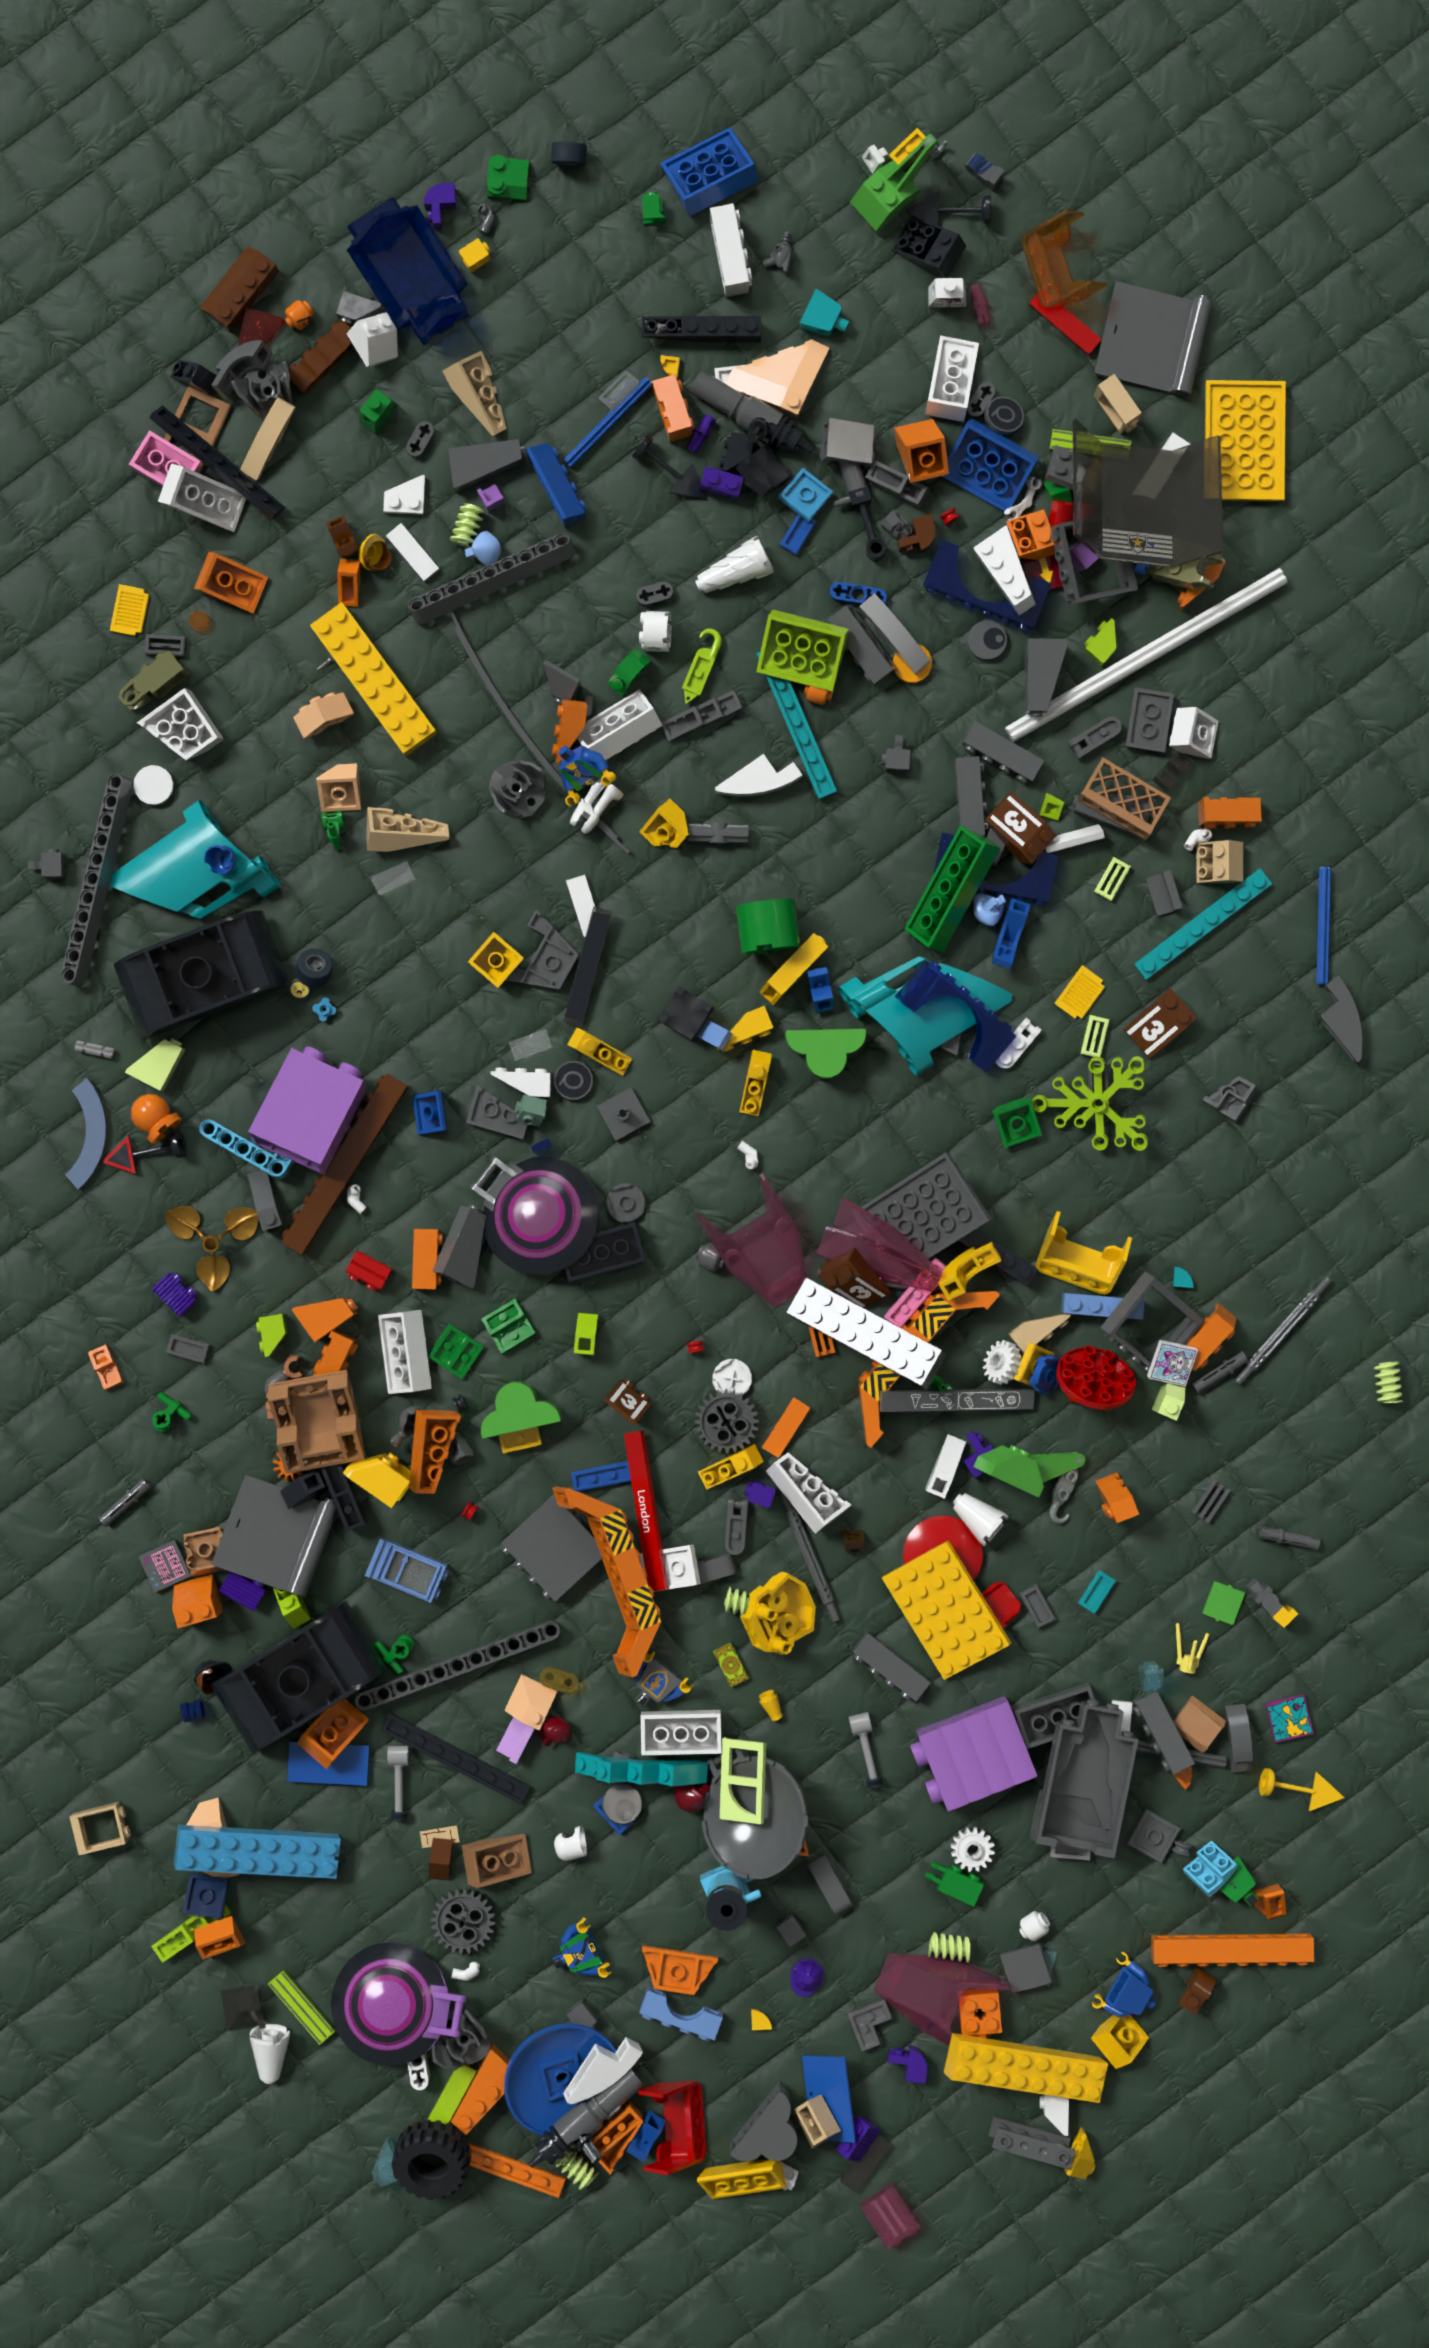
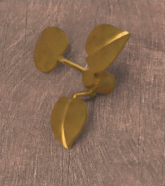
M180 1206L165 1212L166 1223L175 1236L181 1239H190L194 1231H196L201 1240H203L204 1250L212 1255V1257H202L196 1266L199 1279L212 1292L223 1285L230 1272V1264L227 1258L224 1256L215 1257L214 1251L218 1249L220 1240L230 1231L235 1239H249L255 1233L259 1220L257 1212L251 1208H234L224 1217V1223L228 1229L219 1236L210 1234L205 1237L197 1228L200 1223V1215L193 1207Z

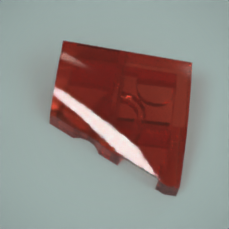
M246 308L238 346L255 340H262L265 344L271 341L274 333L281 325H284V318Z

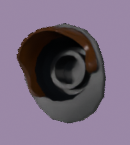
M211 1659L203 1661L195 1670L194 1682L202 1693L206 1695L213 1694L214 1691L210 1684L232 1671V1667L227 1662Z

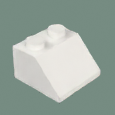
M387 312L358 320L347 333L366 367L384 363L398 357L397 329Z
M1197 707L1177 708L1169 746L1180 753L1211 759L1219 721Z

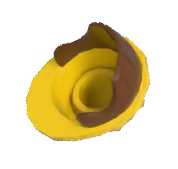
M378 534L369 535L358 549L359 561L366 570L383 571L389 567L392 561V555L387 548L385 540Z

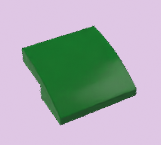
M516 1299L511 1300L481 1318L502 1355L537 1335Z
M449 1323L427 1356L452 1374L463 1379L484 1346Z

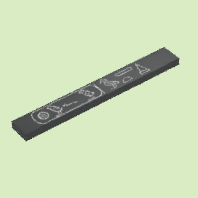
M1033 1388L880 1391L879 1410L881 1412L1034 1409L1035 1390Z

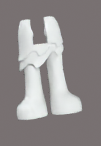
M601 778L591 783L592 786L584 800L582 798L578 803L570 820V824L575 827L581 817L587 819L581 829V832L584 834L589 833L595 827L602 812L612 800H620L624 795L618 788L610 784L605 789L594 809H592V803L606 787L601 783Z

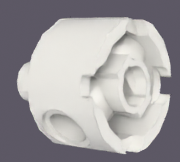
M641 612L640 623L643 624V632L640 631L639 643L642 650L669 652L672 636V625L668 624V621H672L670 612Z

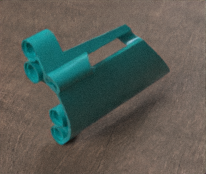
M201 800L196 801L183 811L186 823L115 871L111 876L109 886L137 898L177 912L189 914L199 919L252 888L264 898L280 887L278 879L269 871V866L263 857L259 855L254 859H249L220 832V826L209 815L210 812L207 806ZM223 844L234 851L236 867L231 873L219 875L210 871V865L204 862L205 852L209 847ZM221 882L231 887L229 892L206 908L191 903Z
M919 956L864 985L857 977H853L838 986L841 997L844 1001L848 1002L849 1009L855 1018L858 1019L868 1013L898 1042V1051L907 1060L910 1070L916 1076L934 1065L929 1053L930 1051L1012 1001V993L988 981L942 963H932L926 958ZM911 967L925 972L897 990L891 989L886 985V982Z

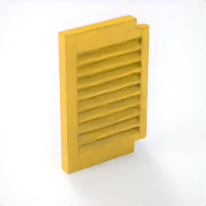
M119 584L110 626L111 632L136 636V632L142 633L150 594L144 593L145 589Z
M1082 965L1054 1004L1074 1019L1077 1016L1083 1019L1104 990L1105 986L1101 984L1103 980Z

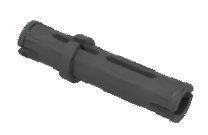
M1241 1351L1228 1361L1225 1359L1223 1364L1195 1382H1192V1385L1199 1394L1228 1374L1232 1375L1235 1373L1234 1370L1248 1363L1249 1360Z
M142 1478L132 1489L126 1490V1494L99 1517L100 1522L107 1527L129 1506L139 1501V1497L152 1487L145 1478Z
M1261 1526L1258 1536L1260 1539L1272 1540L1277 1544L1286 1543L1318 1550L1320 1546V1538L1287 1532L1282 1528L1273 1529Z

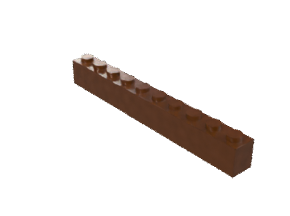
M388 1073L379 1078L376 1084L379 1087L375 1093L371 1092L366 1099L368 1104L364 1110L360 1109L355 1119L357 1122L354 1127L350 1126L346 1131L345 1136L347 1138L343 1144L340 1143L326 1173L316 1179L313 1184L315 1187L312 1194L308 1193L302 1202L305 1204L302 1210L296 1211L292 1218L294 1221L290 1228L287 1227L281 1235L283 1237L282 1243L301 1255H304L409 1088V1086Z

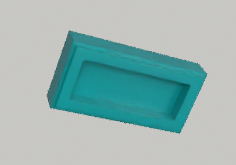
M1098 1570L1078 1601V1604L1095 1614L1116 1580Z

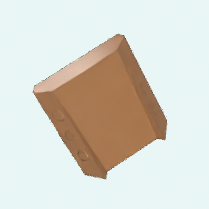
M222 1527L183 1535L184 1547L187 1553L186 1563L190 1569L191 1576L199 1577L201 1575L227 1571L211 1565L223 1535Z
M1192 1695L1175 1717L1173 1723L1180 1736L1203 1753L1225 1726L1226 1720Z

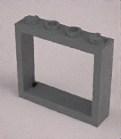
M1121 511L1050 527L1051 539L1055 547V558L1058 561L1060 570L1059 577L1063 584L1064 598L1067 606L1138 590L1131 555L1113 553L1120 588L1079 597L1065 530L1106 522L1107 530L1126 532ZM1108 533V535L1127 537L1126 535ZM1109 538L1110 540L1127 542V540ZM1110 543L1111 545L1129 547L1128 545ZM1112 548V550H1119V551H1128V552H1130V550H1126V549Z
M1144 1272L1100 1328L1106 1332L1104 1336L1112 1343L1118 1342L1117 1347L1126 1354L1130 1352V1358L1137 1364L1142 1362L1144 1364L1142 1368L1148 1372L1152 1361H1149L1118 1335L1116 1331L1151 1287L1186 1317L1168 1339V1342L1186 1345L1205 1320L1155 1277Z

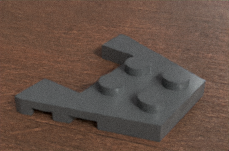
M535 910L527 926L545 935L526 971L516 967L506 980L560 990L579 954L540 912Z

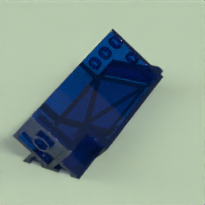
M392 197L348 225L347 228L354 239L351 241L352 244L347 249V252L397 330L411 326L424 346L430 342L435 334L439 333L441 335L454 327L453 324L456 321L465 320L470 317L467 311L468 307L460 296V293L467 287L468 283L417 205L401 208L395 198Z

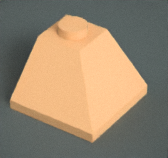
M357 763L336 765L316 778L321 812L361 810L360 780Z
M521 1674L504 1711L520 1722L540 1730L557 1690Z

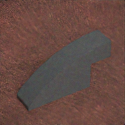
M1338 975L1323 986L1335 1003L1317 1018L1353 1063H1357L1362 1058L1363 1039L1361 1022L1355 1002L1347 986Z

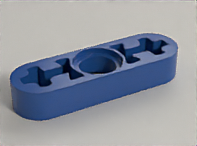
M835 582L830 587L831 598L839 602L861 605L867 598V591H870L869 596L879 593L880 597L883 598L881 601L884 604L887 599L886 592L880 588L845 582ZM841 587V591L847 592L848 588H851L849 599L846 598L847 594L845 593L836 596V592H833V590ZM857 589L864 593V597L861 600H856L852 596V593Z

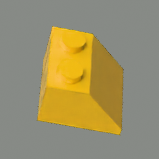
M493 932L468 963L499 988L524 957Z
M1112 2015L1098 2027L1091 2039L1115 2069L1132 2063L1149 2037L1132 2016L1117 2017Z

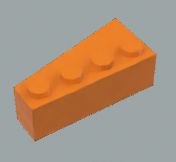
M336 1329L332 1330L329 1334L331 1340L324 1345L321 1352L322 1358L316 1363L313 1369V1376L347 1370L349 1366L347 1360L350 1355L353 1356L358 1348V1345H356L357 1339Z
M416 1410L409 1488L414 1493L435 1494L443 1471L442 1467L445 1458L447 1459L449 1453L448 1449L451 1440L454 1439L455 1429L461 1418V1415L457 1412L447 1410Z
M493 2043L451 2120L464 2135H467L504 2095V2076L510 2059Z

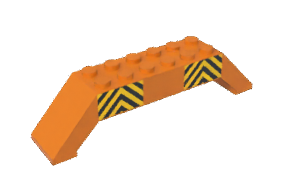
M997 1291L966 1292L949 1301L944 1293H935L933 1296L929 1295L923 1302L925 1306L920 1311L916 1310L910 1317L912 1321L909 1325H903L901 1329L928 1343L955 1310L977 1307L988 1310L1000 1294ZM874 1361L871 1363L873 1365L872 1369L869 1372L865 1370L859 1377L861 1382L858 1384L865 1443L870 1448L884 1433L880 1429L878 1402L880 1400V1391H888L900 1377V1375Z
M553 1487L552 1490L558 1507L573 1509L587 1516L626 1625L618 1651L612 1656L618 1673L633 1678L637 1676L661 1623L659 1617L661 1612L654 1603V1592L646 1581L647 1573L641 1567L639 1561L641 1559L640 1553L632 1542L634 1537L627 1528V1517L621 1509L565 1487Z

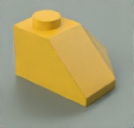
M671 799L661 805L639 831L653 846L670 845V847L674 848L679 847L689 835L685 813Z
M1080 2127L1070 2148L1075 2149L1070 2169H1064L1067 2175L1086 2180L1088 2174L1091 2175L1095 2169V2161L1085 2130Z

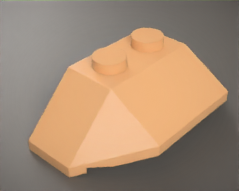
M219 1797L200 1802L187 1825L227 1827ZM205 1872L213 1877L220 1878L240 1875V1873Z

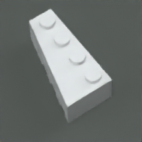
M1006 525L975 546L974 551L1020 616L1036 605Z
M789 1453L785 1454L766 1470L767 1474L815 1534L851 1506L848 1501L844 1502L838 1497L837 1492L827 1488L819 1477H814L810 1474L808 1468Z

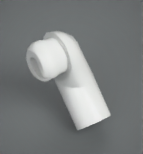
M1200 829L1193 831L1184 844L1185 849L1191 851L1196 843L1209 841L1212 837L1211 830Z
M742 1141L737 1149L745 1154V1166L752 1170L758 1165V1152Z
M353 1184L347 1190V1202L361 1214L367 1207L360 1201V1186Z
M471 1962L466 1970L453 1968L451 1978L470 1981L478 1976L480 1965L477 1962Z

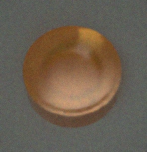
M197 610L190 614L188 621L192 629L204 631L208 627L209 618L203 611Z

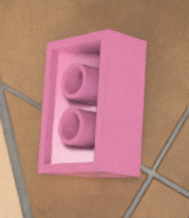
M149 430L129 465L134 471L163 488L171 464L183 466L198 473L201 461Z

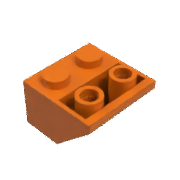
M1044 509L1006 521L1019 558L1039 560L1055 555L1050 524Z
M232 1916L194 1929L196 1948L202 1959L246 1944Z

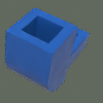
M827 967L807 971L815 1014L835 1010Z
M649 2110L643 2117V2123L630 2142L626 2152L644 2162L654 2141L660 2135L666 2120Z

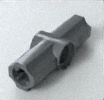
M710 823V825L689 824V842H709L710 844L717 845L748 843L749 826L728 825L727 823Z

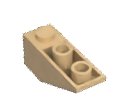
M1064 1313L1025 1321L1008 1335L1022 1353H1025L1029 1342L1037 1345L1042 1339L1044 1341L1048 1340L1054 1334L1052 1331L1055 1328L1059 1327L1061 1329L1069 1322L1068 1318L1071 1315Z

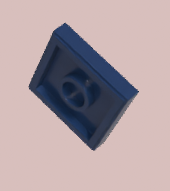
M190 1874L182 1914L223 1919L230 1879Z

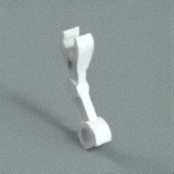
M1035 477L1027 479L1026 485L1028 489L1022 502L1007 508L1004 512L1007 515L1011 512L1013 513V516L1008 520L1020 517L1023 510L1032 505V498L1035 490L1041 487V480L1036 479L1033 486Z

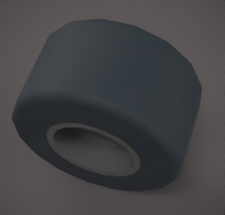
M566 141L552 143L551 162L553 164L563 166L586 165V144Z
M320 949L306 950L301 953L297 961L295 972L297 979L307 987H322L327 984L331 977L333 962L331 957Z

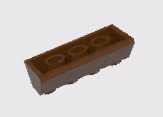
M247 246L199 309L231 333L279 272L277 265L261 252Z

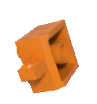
M997 1987L957 1990L962 2035L986 2038L991 2037V2034L1002 2033ZM977 2009H982V2014L977 2015Z

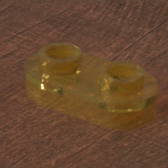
M546 1667L540 1673V1682L547 1688L564 1693H573L578 1688V1677L571 1672L554 1667ZM548 1673L553 1674L554 1678L552 1680L546 1678ZM571 1679L573 1684L568 1686L565 1681Z

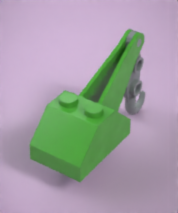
M929 134L899 165L893 160L871 175L851 199L850 205L878 233L921 192L913 180L926 159H935L942 153L947 146V141L945 140L939 146L936 138ZM921 152L908 172L905 173L903 170Z
M1002 1445L979 1455L973 1467L1038 1498L1044 1488L1043 1482L1059 1476L1052 1492V1505L1049 1514L1053 1522L1062 1524L1069 1519L1070 1514H1066L1064 1518H1058L1057 1511L1068 1500L1078 1479L1077 1468L1084 1465L1085 1456L1078 1452L1031 1455L1011 1445L1010 1448Z

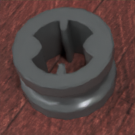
M1178 1840L1174 1841L1176 1846L1172 1848V1851L1186 1856L1190 1855L1189 1849L1192 1848V1845Z

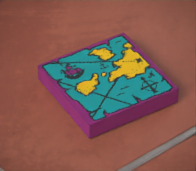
M1304 1694L1265 1703L1275 1743L1314 1734Z

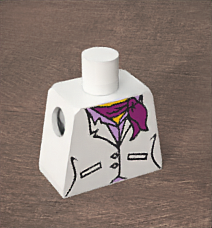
M934 279L928 287L929 307H966V285L964 279Z

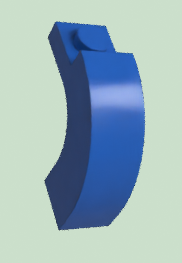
M1011 898L998 935L991 963L999 967L1011 969L1030 904Z

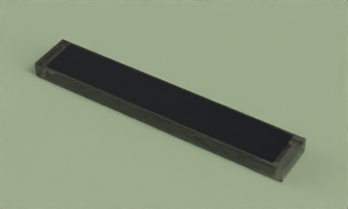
M593 906L563 1022L581 1027L583 1025L613 911Z

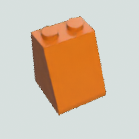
M933 419L894 428L896 445L910 483L949 474L945 437Z
M347 1297L291 1309L314 1342L320 1341L329 1335L332 1330L337 1329L358 1314L356 1311L358 1306L352 1298L348 1299Z
M213 1573L174 1585L172 1610L177 1628L216 1618L224 1612Z

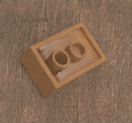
M525 1834L480 1840L462 1845L468 1885L475 1888L532 1873Z

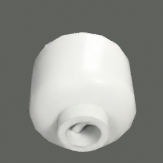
M1033 1911L1020 1920L1021 1928L1019 1930L1025 1939L1037 1941L1049 1932L1050 1922L1044 1913Z

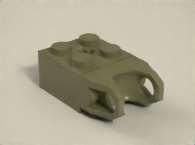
M1172 538V540L1160 539V541L1172 542V545L1159 544L1160 546L1172 547V550L1159 548L1156 550L1170 551L1172 555L1154 553V555L1172 556V560L1153 557L1146 572L1155 581L1186 589H1213L1214 584L1203 578V574L1207 567L1224 563L1225 559L1221 555L1211 552L1203 545Z
M169 650L160 652L155 657L156 660L153 663L144 665L139 670L140 673L121 689L118 698L129 710H138L155 697L160 700L190 676ZM135 695V698L128 702L130 696Z

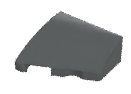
M1239 1076L1232 1080L1229 1085L1220 1087L1219 1091L1213 1095L1205 1096L1202 1101L1223 1116L1237 1123L1258 1090L1256 1085Z

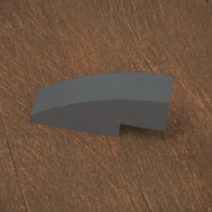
M875 460L865 479L918 509L921 508L929 493L928 487L918 482L910 483L907 475Z

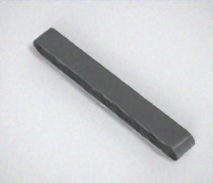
M567 533L555 535L413 598L408 603V608L414 621L417 624L426 623L572 558L576 551L570 535Z

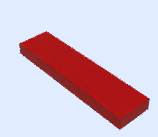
M1043 288L1029 302L1028 305L1086 355L1089 356L1102 339Z

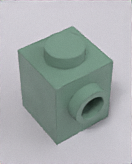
M523 1095L521 1101H517L515 1105L516 1121L539 1127L545 1117L547 1100Z

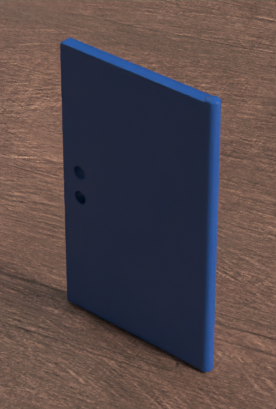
M803 2055L802 2062L807 2101L822 2095L841 2130L826 2141L856 2143L846 2057Z

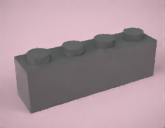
M852 604L844 606L828 619L832 625L849 629L845 649L850 650L853 654L854 662L865 671L864 675L869 682L874 684L880 683L898 669Z
M976 721L962 744L967 752L983 756L981 758L983 761L989 764H997L1002 772L1006 774L1011 772L1017 776L1016 779L1024 784L1027 782L1032 783L1044 762L1043 759Z
M979 756L955 758L954 767L959 827L962 825L985 837V833H988V824L984 821V813H987V804L982 799V793H985V781H981V773H984L983 761L980 762Z
M868 1631L852 1649L853 1653H855L853 1657L862 1664L864 1662L871 1666L869 1669L875 1675H883L886 1678L885 1682L892 1688L897 1686L901 1689L902 1692L900 1694L909 1701L911 1699L917 1701L931 1683L928 1678Z
M1155 1691L1133 1702L1135 1706L1133 1711L1138 1719H1142L1144 1723L1142 1728L1146 1736L1151 1737L1153 1741L1151 1745L1157 1755L1160 1754L1163 1760L1161 1765L1164 1771L1174 1775L1195 1764L1158 1692Z

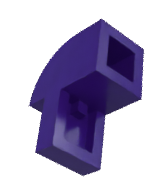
M454 183L434 185L427 191L424 197L425 210H430L428 211L429 223H433L434 229H442L441 209H457Z
M970 1431L965 1435L976 1452L963 1459V1462L972 1476L976 1478L984 1473L973 1467L977 1457L993 1450L990 1443L982 1446L984 1440L980 1434Z
M909 2044L908 2052H905L902 2048L888 2049V2063L906 2065V2081L926 2084L927 2063L924 2054L919 2048Z

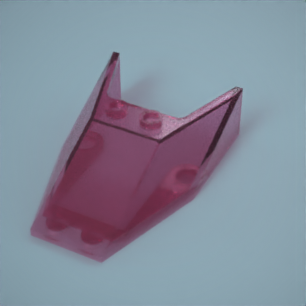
M762 1173L760 1174L766 1211L757 1219L732 1234H726L700 1213L695 1214L730 1273L776 1307L798 1293L807 1278L799 1230L770 1182Z
M844 1197L833 1223V1226L839 1229L825 1228L816 1253L819 1257L831 1260L855 1247L881 1280L927 1291L933 1290L943 1274L894 1226Z
M888 1953L874 1987V1992L885 1999L887 2003L920 2031L950 2045L953 2033L950 2030V2025L964 1990L967 1988L1008 1990L1009 1984L1004 1977L964 1961L959 1962L956 1958L952 1961L950 1956L943 1959L942 1956L935 1958L934 1955L929 1957L928 1955Z

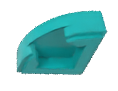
M1174 1267L1173 1287L1193 1288L1191 1276L1184 1269Z

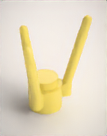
M1176 1623L1178 1656L1176 1664L1180 1665V1671L1194 1674L1199 1666L1209 1633L1205 1634L1196 1657L1197 1640H1194L1191 1654H1184L1183 1658L1180 1624Z

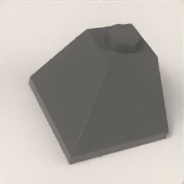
M545 660L543 664L552 696L555 698L554 701L562 705V699L574 700L582 686L580 679Z

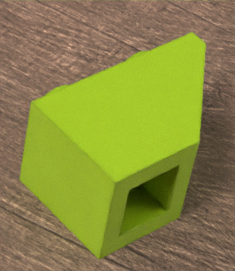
M1112 618L1108 623L1104 620L1097 628L1099 633L1095 637L1091 635L1084 643L1086 648L1083 652L1099 666H1102L1116 650L1115 621Z
M285 1313L259 1317V1322H256L258 1334L261 1333L262 1341L259 1342L260 1351L264 1353L265 1357L272 1356L288 1333Z
M578 1313L574 1353L595 1354L598 1314Z
M273 1588L282 1615L293 1629L311 1619L302 1597Z

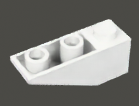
M495 1068V1071H491V1075L528 1096L551 1098V1073H547V1069H535V1072H527L526 1068H515V1072H507V1068Z
M947 1434L925 1487L927 1492L945 1499L966 1441Z

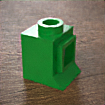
M648 192L646 195H642L644 225L666 224V218L663 216L662 198H659V194L657 192Z

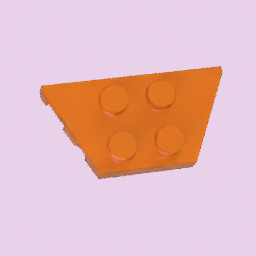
M642 1945V1952L645 1956L654 1989L694 1995L708 1976L710 1970L718 1962V1956Z

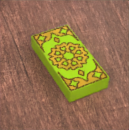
M731 1642L713 1651L730 1687L749 1679Z

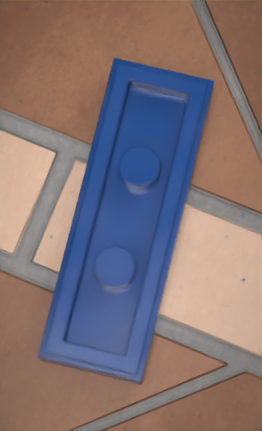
M628 1461L571 1472L573 1487L577 1492L631 1481Z

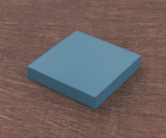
M802 468L781 492L778 499L809 523L834 492Z

